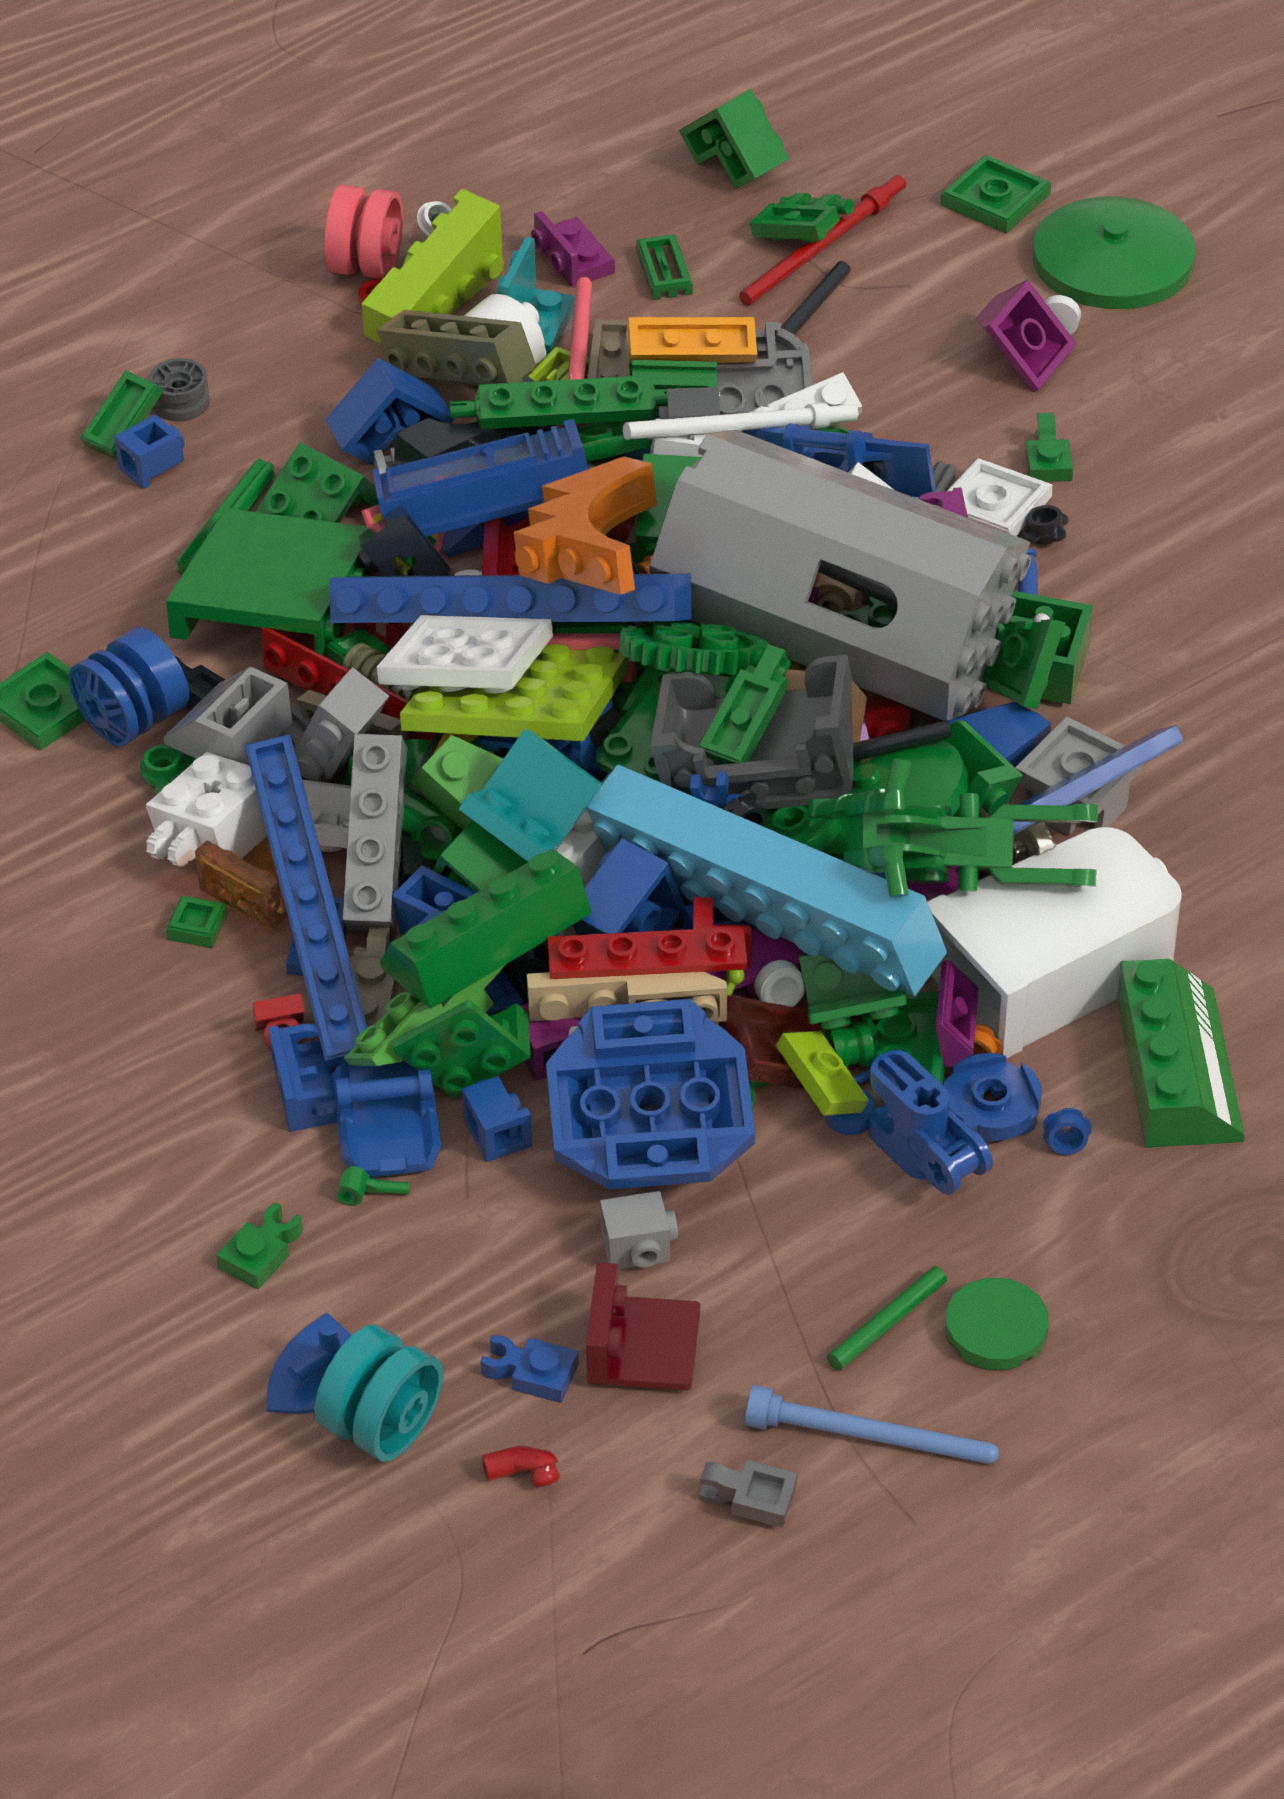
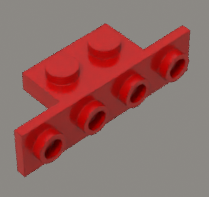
M744 927L548 937L550 979L747 970Z

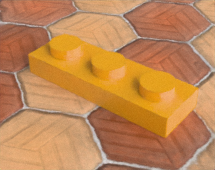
M629 317L628 319L629 363H632V360L706 361L717 363H755L757 345L754 317Z

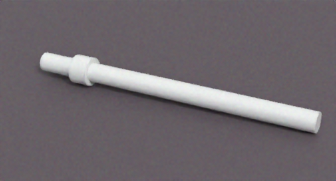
M811 403L802 409L626 422L623 425V435L626 440L707 434L730 430L744 431L771 427L781 428L786 427L788 423L799 424L800 426L806 425L810 429L827 428L830 423L857 421L858 408L854 404L828 406L826 403Z

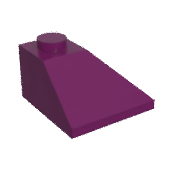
M1028 279L994 296L976 317V320L1033 392L1043 386L1077 344Z

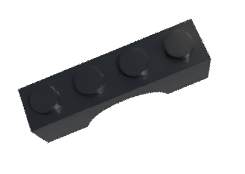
M525 375L523 377L522 382L535 381L531 379L529 376ZM427 418L395 433L394 466L524 433H529V436L538 434L537 430L542 429L543 433L551 431L552 426L556 425L481 429L478 422L448 424Z

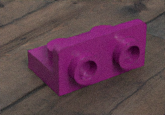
M543 211L534 213V229L531 231V238H534L535 249L546 256L554 272L557 275L561 274L572 288L576 287V282L581 277H587L593 281L615 273V260L578 217L553 224Z

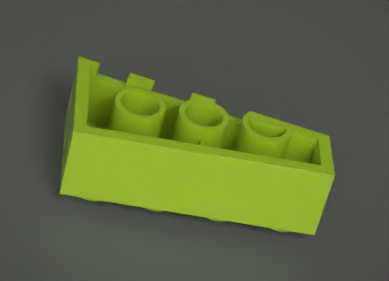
M461 189L453 198L454 203L457 205L447 215L441 212L431 223L435 230L423 243L416 240L407 250L408 254L404 260L403 267L400 270L393 267L361 303L364 336L381 344L376 330L403 310L450 315L467 300L473 298L491 280L497 278L503 271L504 266L500 205L465 189Z

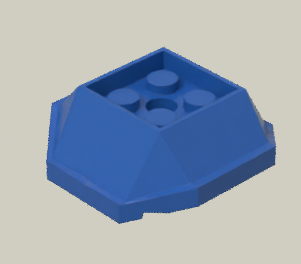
M691 999L592 1006L579 1021L578 1027L563 1041L546 1063L554 1160L609 1190L710 1182L755 1144V1127L745 1048L726 1030L707 1018L706 1012ZM645 1106H655L659 1109L655 1111H645L641 1108Z

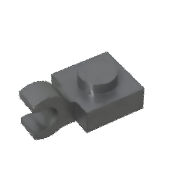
M747 1459L742 1472L732 1470L719 1463L706 1462L700 1479L702 1487L699 1499L710 1504H724L728 1501H733L732 1515L783 1528L796 1489L798 1473Z

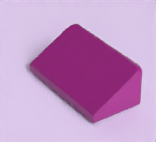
M948 959L943 961L941 965L936 1032L943 1064L946 1068L957 1064L973 1054L979 987Z

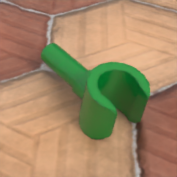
M351 1166L342 1173L336 1197L340 1203L356 1206L361 1203L365 1192L409 1195L410 1182L377 1180L376 1178H370L364 1169L358 1166Z

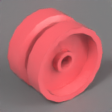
M340 184L336 188L331 198L325 227L324 253L325 263L329 272L352 276L360 268L363 276L366 278L383 279L393 267H396L403 231V206L398 192L375 189L368 197L365 189L360 186Z

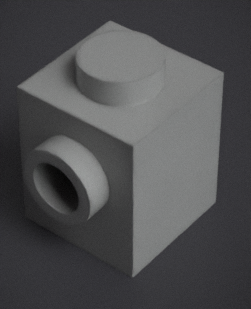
M660 1191L600 1200L601 1234L608 1263L618 1264V1270L634 1267L645 1268L655 1264L670 1262V1241L678 1240V1227L674 1210L665 1211Z

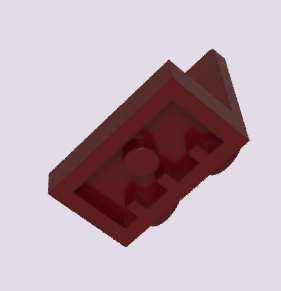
M597 1262L586 1338L587 1383L690 1390L692 1388L700 1321V1303L697 1301L628 1297L627 1285H618V1264Z

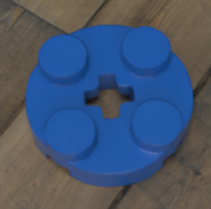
M981 1053L969 1056L958 1062L953 1067V1074L947 1080L945 1078L943 1086L949 1093V1109L969 1128L978 1132L984 1141L1007 1140L1021 1134H1027L1035 1129L1037 1116L1041 1108L1042 1088L1035 1072L1021 1062V1067L1019 1068L1014 1064L1007 1063L1005 1055ZM986 1092H992L994 1097H1003L999 1101L983 1099Z

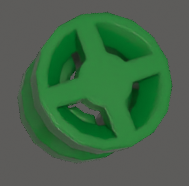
M866 1019L854 1020L847 1027L824 1029V1036L837 1055L840 1056L846 1068L856 1064L863 1068L871 1067L875 1059V1049L871 1030Z

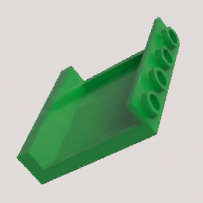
M225 508L166 600L169 637L187 640L199 619L314 634L315 652L324 656L327 652L326 645L339 638L340 629L343 624L331 623L330 578L370 576L372 574L358 555V552L362 550L359 536L368 530L367 527Z

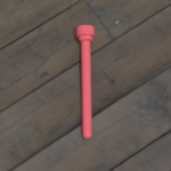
M581 277L576 282L568 380L585 379L592 282L587 277ZM590 423L576 424V427ZM557 425L559 428L565 427L564 425Z

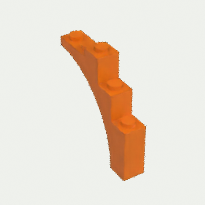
M621 457L543 485L544 503L528 508L530 526L514 532L515 561L519 569V576L547 584L563 578L619 595L635 590L630 545L613 540L605 535L612 528L630 517L657 506L652 463Z

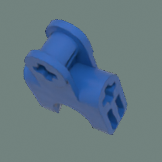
M892 1050L878 1055L873 1060L870 1074L871 1087L884 1101L885 1105L877 1108L869 1115L868 1133L870 1139L905 1173L913 1178L927 1179L941 1193L950 1195L960 1189L961 1179L972 1172L981 1176L992 1169V1155L984 1139L949 1109L950 1099L946 1088L909 1053L902 1050Z

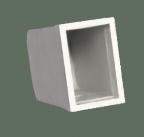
M1110 827L1090 829L1057 844L1054 849L1039 856L1033 855L1012 865L1014 868L1097 870L1096 887L999 884L990 875L978 881L976 892L957 890L949 895L942 894L927 902L947 950L946 955L928 980L939 991L941 965L943 961L948 959L979 987L976 1024L986 1025L994 1031L996 1038L1002 1042L1001 1055H1005L1006 1058L1021 1052L1026 1045L1117 1000L1121 961L1167 958L1174 960L1182 895L1181 888L1177 881L1168 873L1164 863L1156 857L1153 858L1128 833Z

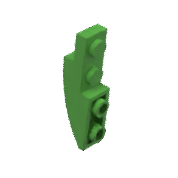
M504 966L431 1009L410 992L398 994L387 1004V1012L381 1019L357 1036L355 1047L344 1059L349 1065L379 1066L405 1061L393 1051V1041L465 1001H472L482 1011L486 1012L494 1005V1002L484 988Z

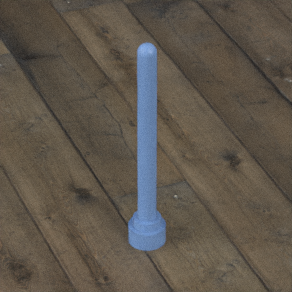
M754 1384L751 1388L745 1417V1426L766 1430L768 1425L778 1427L779 1422L985 1464H992L999 1457L998 1448L989 1442L785 1402L782 1395L774 1394V1388Z

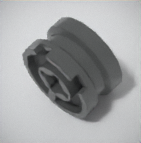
M185 358L169 359L159 363L151 370L149 381L157 384L163 391L153 406V410L158 416L171 421H186L200 416L207 410L210 404L206 369L200 363Z

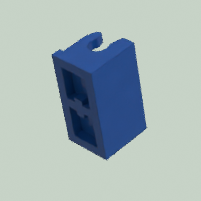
M301 1024L280 1029L278 1026L268 1027L272 1062L289 1132L338 1123L333 1078L330 1068L327 1069L321 1042L297 1043L302 1038L318 1036L317 1026Z

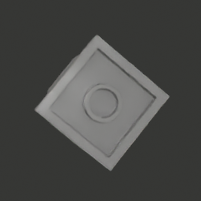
M1066 716L1015 767L1023 775L1019 784L1025 787L1026 793L1035 796L1125 747V745ZM1143 764L1071 804L1098 805L1097 822H1095V828L1109 827L1127 808L1130 782L1143 769ZM1045 822L1047 826L1067 836L1075 830L1076 823Z

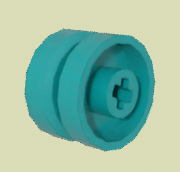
M378 1324L366 1325L352 1334L341 1346L327 1367L316 1396L314 1406L316 1422L322 1428L343 1440L353 1439L354 1444L360 1450L381 1462L392 1461L412 1445L431 1418L443 1385V1364L437 1357L417 1346H405V1343L399 1336Z

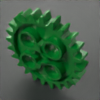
M654 621V625L641 622L639 625L629 624L628 627H622L619 653H622V657H629L630 661H642V665H652L654 669L661 671H692L695 674L703 673L726 677L736 675V672H739L740 669L746 671L749 665L757 667L770 643H767L766 639H758L759 636L746 635L744 631H736L735 628L725 625L700 623V626H697L694 623L679 621Z

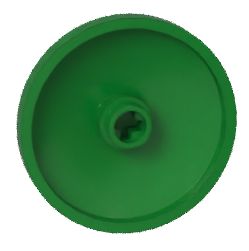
M1106 196L1071 202L1050 213L1040 223L1034 236L1033 264L1043 282L1059 295L1067 296L1077 303L1091 307L1133 309L1159 303L1180 291L1189 281L1194 269L1195 242L1188 227L1171 212L1138 199Z
M944 740L853 762V785L850 794L878 788L886 790L892 759L912 761L904 796L905 807L911 805L951 807V816H953L960 808V794L968 792L969 775L958 750ZM849 817L840 818L842 830L834 842L822 851L823 853L840 860L844 859V852L848 851Z

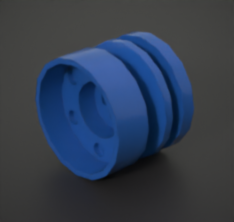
M139 626L130 629L108 643L106 651L98 650L89 655L88 659L86 658L72 666L68 676L70 690L85 720L99 736L108 743L118 747L129 744L137 736L149 731L153 722H162L186 707L190 697L188 682L182 667L172 651L157 635Z

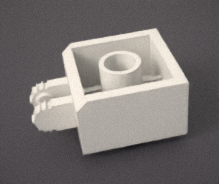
M205 752L201 757L197 758L192 765L171 783L167 784L161 792L146 804L155 831L154 833L151 832V835L148 836L146 852L151 854V857L163 859L168 854L167 859L173 865L184 867L185 864H188V861H192L197 855L224 865L234 866L267 837L250 766L210 752Z

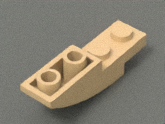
M550 972L527 974L530 1021L583 1018L592 1006L691 999L706 1012V1017L713 1022L727 1021L726 981L706 972L550 979Z

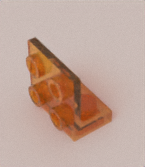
M268 836L242 859L231 850H224L208 840L195 850L200 891L221 903L227 904L228 907L270 931L288 916ZM325 866L326 872H327V876H328V879H329V878H330V869Z

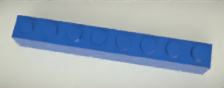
M691 573L633 574L635 590L622 595L563 578L547 584L519 575L330 578L331 623H415L421 615L551 619L552 622L691 620Z

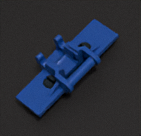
M788 423L785 429L771 427L741 431L846 472H849L859 462L895 491L911 497H920L925 493L936 492L929 444L873 438L872 433H863L857 430H851L849 434L810 430L809 426L801 425L800 427L799 424Z

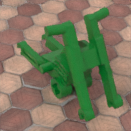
M892 759L886 790L878 788L856 794H844L833 799H809L808 818L834 820L849 817L848 851L844 852V859L841 860L872 874L885 871L889 897L909 895L907 882L921 884L949 883L950 869H958V891L963 892L977 891L978 869L987 870L999 884L1096 887L1097 870L1014 868L1012 867L1013 822H1097L1098 805L1003 804L990 818H979V794L961 793L959 817L951 816V807L911 805L905 807L904 796L912 761Z

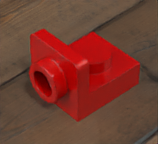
M881 695L867 697L864 720L869 739L908 730L910 724L908 706L904 704L899 705L898 702Z

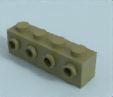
M403 310L376 330L385 353L386 362L417 379L431 378L439 379L441 382H464L472 386L522 382L523 377L537 367L521 322Z

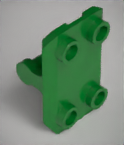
M660 670L654 675L597 749L596 762L601 770L611 774L617 765H621L660 782L650 747L663 674L680 672ZM712 685L716 698L726 697L727 691Z

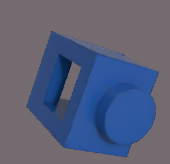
M156 414L114 436L118 468L142 489L150 486L151 478L184 461L183 448L185 443L180 431L175 426H169Z
M499 1076L481 1080L474 1085L462 1088L464 1122L486 1162L532 1147L531 1113L527 1107L522 1109L520 1100L515 1092L508 1094Z

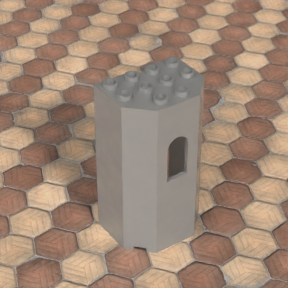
M730 430L706 434L698 447V454L703 455L701 460H697L692 467L686 466L677 480L650 563V574L691 573V621L699 624L730 626L735 628L736 631L746 632V635L759 636L758 639H766L770 645L784 649L788 659L808 666L809 663L818 658L847 654L852 680L858 687L944 721L969 713L972 708L977 709L986 691V683L982 682L987 665L991 667L995 663L1001 648V641L995 639L997 627L1000 622L1004 624L1009 622L1016 605V598L1011 597L1017 580L1022 581L1031 563V555L1026 554L1030 542L741 431ZM824 560L881 582L891 588L898 603L894 619L884 627H872L808 602L821 561Z

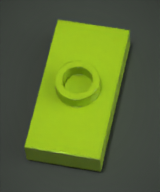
M821 1031L782 1034L776 1047L824 1116L863 1112L869 1099Z

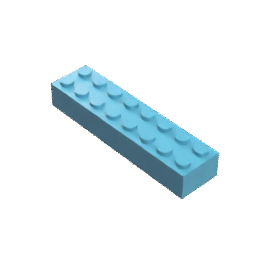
M621 765L615 767L586 808L594 824L593 831L602 840L607 852L613 851L623 838L667 861L679 891L692 903H694V897H713V907L719 909L730 920L735 922L744 920L757 926L762 933L770 938L778 939L782 937L795 943L799 949L808 955L817 956L820 954L833 960L846 972L855 974L857 971L872 977L876 983L889 991L899 989L915 997L947 953L924 895L908 889L909 895L889 897L887 881L882 877Z

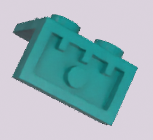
M525 237L518 251L514 250L511 255L507 274L500 276L496 294L509 296L520 303L528 302L535 307L539 314L538 324L544 337L547 356L558 345L574 313L575 296L552 290L536 289L534 238Z
M524 730L483 790L469 793L459 807V810L529 862L534 856L545 853L552 848L556 851L601 788V783L533 731Z

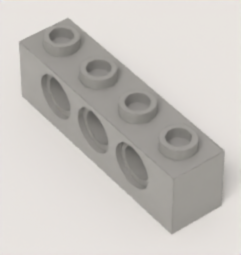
M354 734L343 921L349 931L369 932L370 926H390L389 933H396L397 917L392 895L399 889L407 747L402 735Z

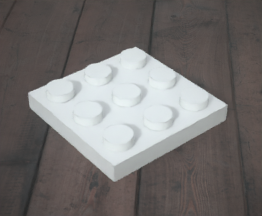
M421 615L377 666L378 684L395 685L400 690H413L421 686H439L440 690L446 692L459 691L466 687L484 688V691L488 693L506 692L513 689L553 637L551 619Z

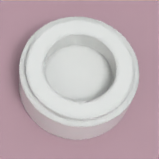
M1063 295L1047 298L1045 303L1067 332L1072 335L1077 330L1081 318L1078 304L1073 299Z
M777 960L763 967L758 973L754 985L758 998L767 1008L774 1011H784L792 1008L801 1000L805 992L802 973L794 964L786 960Z

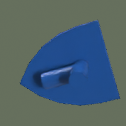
M325 1313L304 1328L287 1344L275 1362L268 1382L267 1412L290 1414L315 1412L314 1406L318 1388L326 1369L341 1346L352 1336L330 1314Z

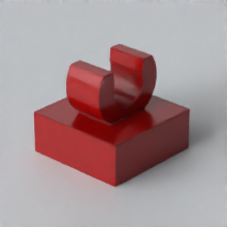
M301 993L256 1001L252 1004L255 1031L265 1029L264 1042L268 1049H271L268 1027L278 1026V1028L296 1026L299 1025L298 1022H303L305 1011Z

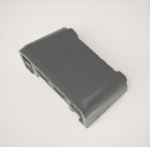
M847 654L818 658L808 664L804 676L806 689L785 691V695L749 762H742L740 764H722L708 759L704 748H699L703 737L725 698H716L711 682L703 675L693 672L663 674L650 746L660 782L692 796L690 791L691 775L700 774L705 785L716 786L717 772L726 771L729 778L728 795L741 794L746 790H752L757 795V805L762 806L764 809L809 805V799H833L844 794H850L853 785L852 674Z

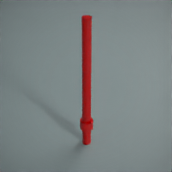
M895 175L881 187L875 186L862 195L861 202L854 206L852 214L842 215L839 218L840 221L827 232L825 238L813 243L806 242L739 293L741 302L746 306H750L870 214L877 215L889 205L891 198L906 188L905 179L900 175Z

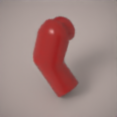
M519 1445L481 1456L487 1481L530 1471L532 1484L538 1488L557 1483L560 1478L555 1464L559 1463V1461L551 1451Z

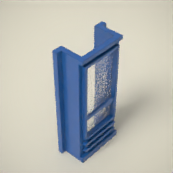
M574 419L563 421L564 428L557 429L556 426H552L551 431L543 433L542 429L537 430L538 434L529 436V433H524L386 468V473L380 474L379 468L373 469L382 517L384 518L398 506L402 505L425 536H430L528 511V508L544 503L543 485L588 470L584 448Z

